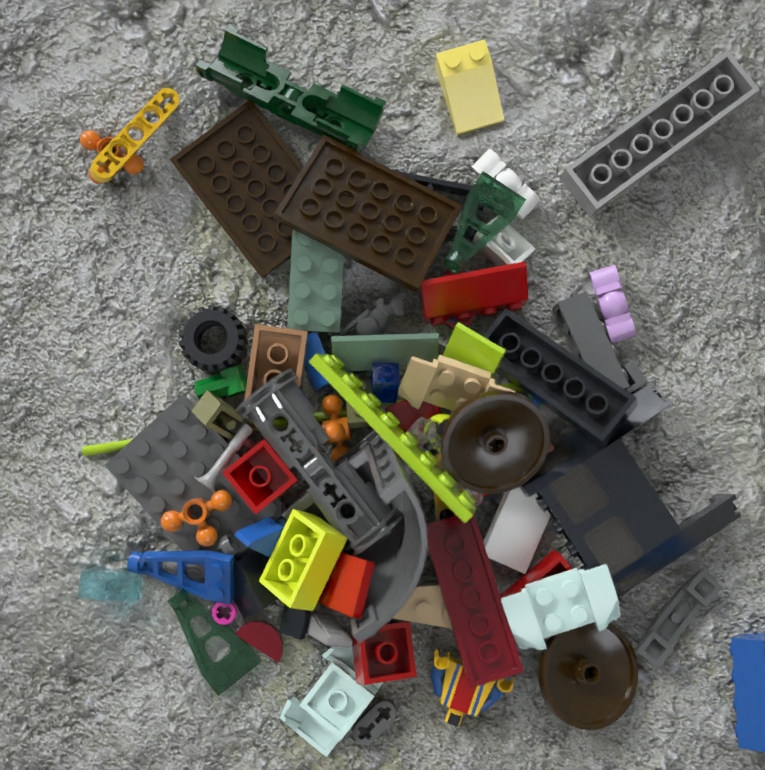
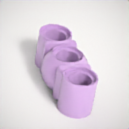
M612 265L589 272L595 295L598 296L597 301L601 315L606 319L604 324L610 343L635 337V326L631 314L627 313L628 304L624 292L621 290L622 285L616 266Z

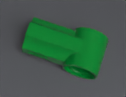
M243 366L230 367L222 370L221 374L195 381L194 388L198 399L200 400L207 390L219 398L224 396L233 397L246 393L247 379Z

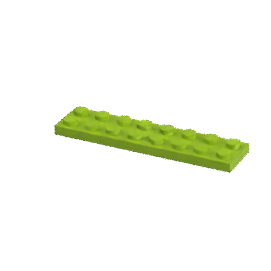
M315 354L309 362L446 505L466 523L477 509L474 505L476 502L474 497L466 490L462 492L455 485L456 481L447 470L442 472L436 465L438 463L437 459L429 451L423 452L417 446L419 443L417 438L409 431L405 433L398 426L400 421L391 412L386 414L380 408L382 404L380 400L371 392L367 394L361 388L363 383L353 373L349 375L343 369L344 363L336 355Z

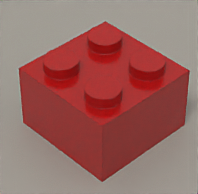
M410 621L386 623L374 636L368 637L361 643L353 637L352 628H350L351 640L353 641L352 650L356 684L370 685L417 677Z

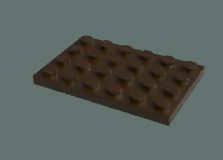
M248 100L173 156L170 161L263 279L291 258L292 228L274 220V214L303 169V165L254 103Z
M323 135L276 210L274 220L417 292L457 218L462 205Z

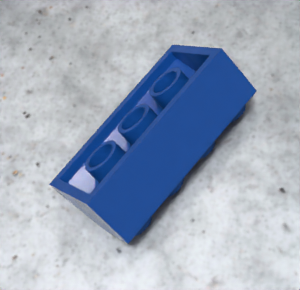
M765 633L742 634L732 637V642L730 643V654L733 657L731 677L732 682L735 684L733 706L737 714L735 735L738 738L739 748L765 752Z

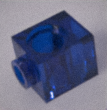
M373 362L370 392L381 403H396L400 386L399 363Z

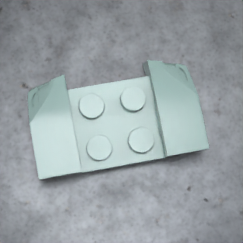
M606 564L586 571L574 568L526 584V588L521 589L522 592L501 598L511 631L520 649H547L544 638L593 622L600 632L606 629L611 621H616L621 616L618 597Z
M332 646L322 654V657L332 663L302 702L295 697L287 699L280 719L326 757L346 735L383 684V682L370 685L356 684L352 647Z

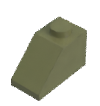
M208 390L192 409V413L204 425L230 440L233 439L244 423L252 429L256 427L250 419H243L234 407Z

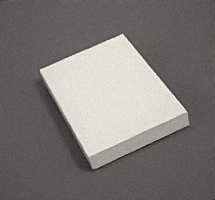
M520 487L505 492L483 541L488 558L526 574L551 516L548 511L543 512L537 504L535 498L538 495L536 493L531 497H526Z

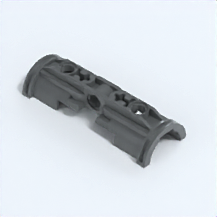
M290 368L255 391L236 410L243 419L250 418L289 469L293 466L298 469L311 486L306 492L324 514L326 520L332 527L347 537L343 551L346 554L356 556L389 532L404 516L397 507L392 510L388 503L384 502L370 480L365 484L348 460H345L337 467L321 447L330 437L312 415L316 409L294 382L298 377ZM277 416L287 418L289 422L287 430L279 431L275 428L274 421ZM295 429L297 433H294L292 436L296 441L303 440L302 449L304 451L301 452L299 449L294 451L292 449L294 441L291 437L285 441L283 436ZM327 482L330 485L334 483L337 485L338 488L335 492L339 498L343 494L347 497L342 499L336 506L333 503L337 500L336 496L333 493L327 494L325 492ZM349 503L355 507L356 513L354 517L345 518L341 514L340 509L343 504Z

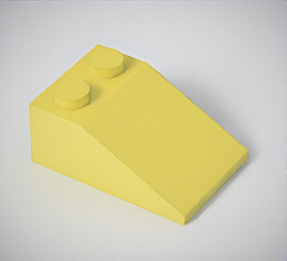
M485 39L437 53L435 70L456 135L504 122L505 119L493 63Z

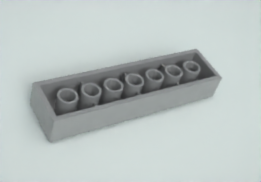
M727 50L566 167L560 176V180L588 216L592 217L745 105L760 89Z

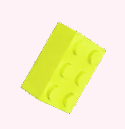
M293 509L259 582L288 607L313 611L346 543L347 537L317 515Z

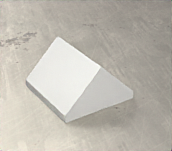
M500 215L478 230L472 241V244L497 267L524 262L535 250Z

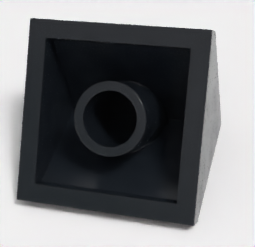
M257 551L234 563L233 600L244 619L279 599L259 582L270 557Z

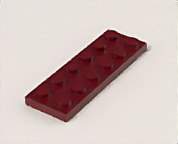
M475 514L466 523L456 515L426 524L428 551L469 687L474 688L524 672Z

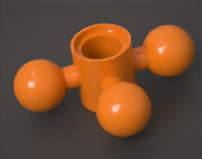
M87 130L81 134L80 144L88 151L97 149L99 154L114 138L105 137L100 139L98 133ZM115 146L112 148L117 149L114 154L119 158L126 156L123 147ZM135 154L125 164L124 169L130 174H139L144 168V162L139 155ZM108 159L103 167L99 166L98 172L107 173L108 167L112 162ZM89 169V178L91 179V181H93L96 184H103L101 182L94 180V178L91 176Z
M331 394L327 395L322 401L323 411L330 416V420L322 421V428L330 437L325 443H335V448L331 453V458L334 462L349 450L348 447L344 446V441L351 440L352 434L351 428H348L347 417L339 418L338 415L342 409L341 399Z
M218 490L212 495L210 501H206L203 498H195L184 505L181 513L176 511L164 513L161 518V526L168 532H175L180 529L183 521L193 525L197 524L199 528L196 532L197 542L205 547L211 546L216 542L218 535L216 529L207 525L205 519L209 517L212 509L217 511L229 509L232 504V497L229 492ZM193 504H198L202 507L203 515L201 518H196L191 514L190 509Z

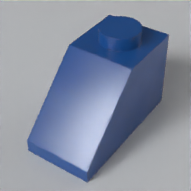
M268 517L238 530L234 536L248 548L271 557L287 520L281 518L280 521Z

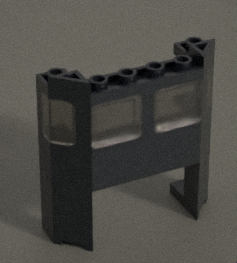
M652 383L644 385L632 393V395L637 397V407L605 448L576 429L553 445L554 450L547 453L542 466L536 474L519 486L526 497H531L535 493L538 495L535 498L537 504L543 512H549L553 518L550 523L557 534L563 533L568 541L565 544L567 550L573 558L578 556L583 564L580 569L586 571L604 564L608 566L618 598L741 517L740 512H735L737 507L733 503L737 499L736 494L717 493L709 498L710 505L678 525L620 439L673 404L670 399L662 400L661 394L657 390L652 391L651 389L655 388Z

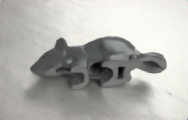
M402 290L398 292L388 303H384L385 299L382 296L373 304L376 307L374 310L370 311L368 308L335 336L383 335L390 322L396 317L400 318L404 315L408 291Z

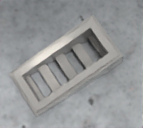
M314 612L310 614L307 633L327 646L352 647L353 641L333 615Z

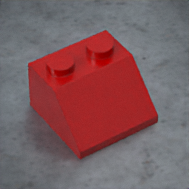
M265 439L222 472L255 515L299 482Z

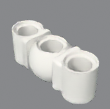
M488 149L471 169L486 185L490 183L491 190L501 200L507 201L505 204L510 210L523 220L541 200L526 184L522 186V181L517 174L510 168H505L506 164L493 150Z

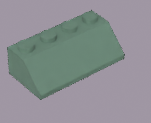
M438 333L331 336L332 355H336L344 363L343 369L349 375L351 373L354 375L355 373H365V377H381V373L391 372L393 377H402L412 356L431 363L433 359L438 360Z

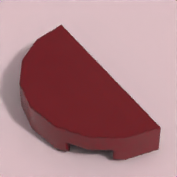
M252 621L242 625L235 633L236 636L279 663L283 654V641L279 631L272 624L265 621Z

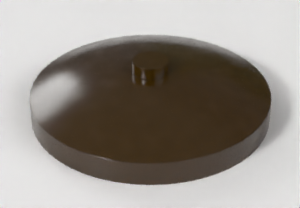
M505 390L488 391L466 400L451 414L441 436V455L449 474L459 485L481 494L504 493L523 485L540 469L548 453L550 432L547 421L541 411L525 396Z
M593 622L550 636L545 644L547 649L542 650L538 666L540 691L550 711L562 722L583 730L601 729L617 721L630 706L638 683L637 658L625 634L611 623L608 624L606 629L599 632Z

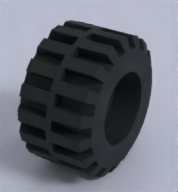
M208 305V309L204 307L197 308L199 312L196 314L192 311L189 314L191 318L188 321L184 319L182 322L184 329L179 330L181 340L178 342L179 347L183 349L182 354L188 359V362L202 371L213 374L214 372L220 373L224 369L234 367L233 365L236 363L240 364L242 361L241 356L243 354L246 355L247 352L245 348L246 344H248L247 331L242 322L231 311H227L223 307L216 308L214 305ZM214 326L223 327L228 335L225 347L215 354L205 353L201 348V338L204 332Z

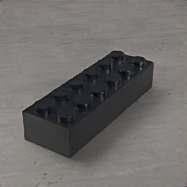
M506 308L483 336L506 350L498 373L603 448L607 446L637 407V397Z

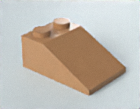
M255 324L245 400L267 382L290 368L298 377L294 382L302 391L308 331Z

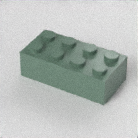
M292 229L287 328L302 331L340 333L344 255Z

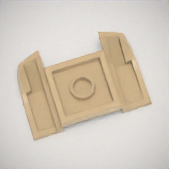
M439 355L438 360L433 359L432 363L412 356L400 384L398 395L407 399L410 405L416 409H419L422 401L455 411L466 400L480 393L494 390L515 391L496 385L495 379L490 378L491 372Z

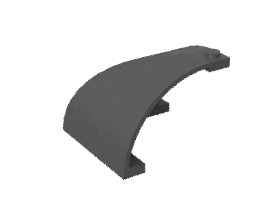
M375 430L333 462L337 467L345 460H348L366 484L370 480L384 502L388 503L392 510L397 507L404 516L389 532L355 556L374 562L361 619L352 617L350 620L353 637L359 643L368 637L374 636L405 605L420 579L427 551V531L424 515L402 458ZM327 482L325 492L327 494L333 493L337 497L338 495L335 492L338 488L335 483L330 485ZM308 483L282 502V516L286 520H288L292 510L296 509L315 514L330 525L324 514L306 492L311 487Z

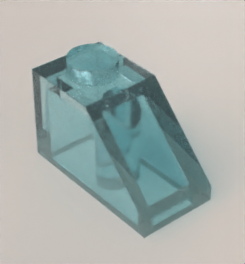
M101 568L81 570L78 598L137 600L140 596L142 574Z

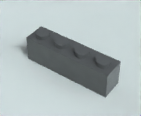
M583 292L558 302L552 310L572 354L623 389L629 387L628 374L624 368H621L617 360V350L613 344H610L606 336L607 329L596 314L597 309L594 300L591 297L589 298L587 292Z

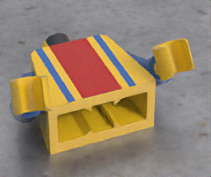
M439 650L434 651V663L430 675L434 693L439 697L440 704L449 707L445 721L451 725L460 726L464 713L476 717L479 712L486 711L496 703L504 693L511 692L513 689L514 677L510 681H506L503 678L470 688L462 661L450 657V652H447L446 657H439Z

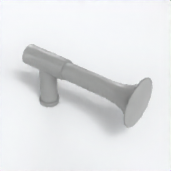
M244 423L209 472L202 477L194 478L216 493V480L234 454L239 451L242 445L248 450L257 445V443L249 438L253 429Z

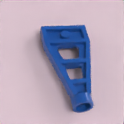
M210 550L148 551L144 553L133 551L129 557L127 564L129 572L146 574L205 600L230 605L234 599V555ZM162 562H176L178 575L163 570ZM200 564L204 566L205 583L189 578L187 576V565Z

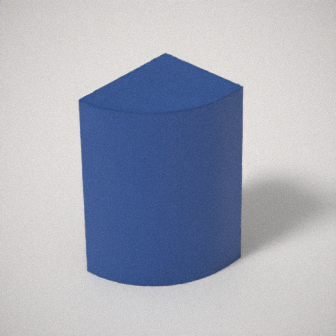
M313 332L307 337L305 372L314 392L331 386L309 362L315 354H326L317 332Z

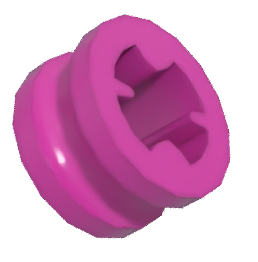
M233 601L230 605L218 602L213 607L212 617L218 624H229L237 616V606ZM220 606L224 608L230 607V618L219 615V612H221Z

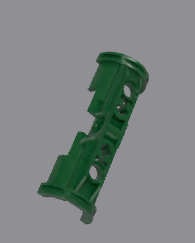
M230 25L225 29L223 42L216 60L211 65L199 60L195 65L196 72L200 77L208 81H215L223 85L230 92L246 100H251L254 104L269 110L271 113L320 136L326 135L359 153H362L370 142L387 102L378 97L375 99L367 97L343 84L339 95L315 83L312 84L309 90H306L288 81L291 74L290 71L266 60L267 47L240 35L239 29ZM243 82H248L251 84V86L245 87L243 86Z

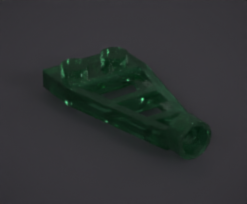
M482 171L467 195L451 250L443 260L444 266L453 273H461L467 262L514 220L526 199ZM479 203L498 214V218L492 224L486 225L475 218V211ZM468 225L483 234L476 244H472L463 238Z
M184 588L167 601L178 617L202 676L217 696L261 663V659L246 641L235 635L236 632L228 625L218 624L212 617V613L191 597ZM186 601L187 606L181 608L180 604ZM197 615L202 616L211 625V631L201 638L196 636L190 625L191 619ZM213 636L221 637L231 647L230 652L218 662L210 660L205 648L206 641Z

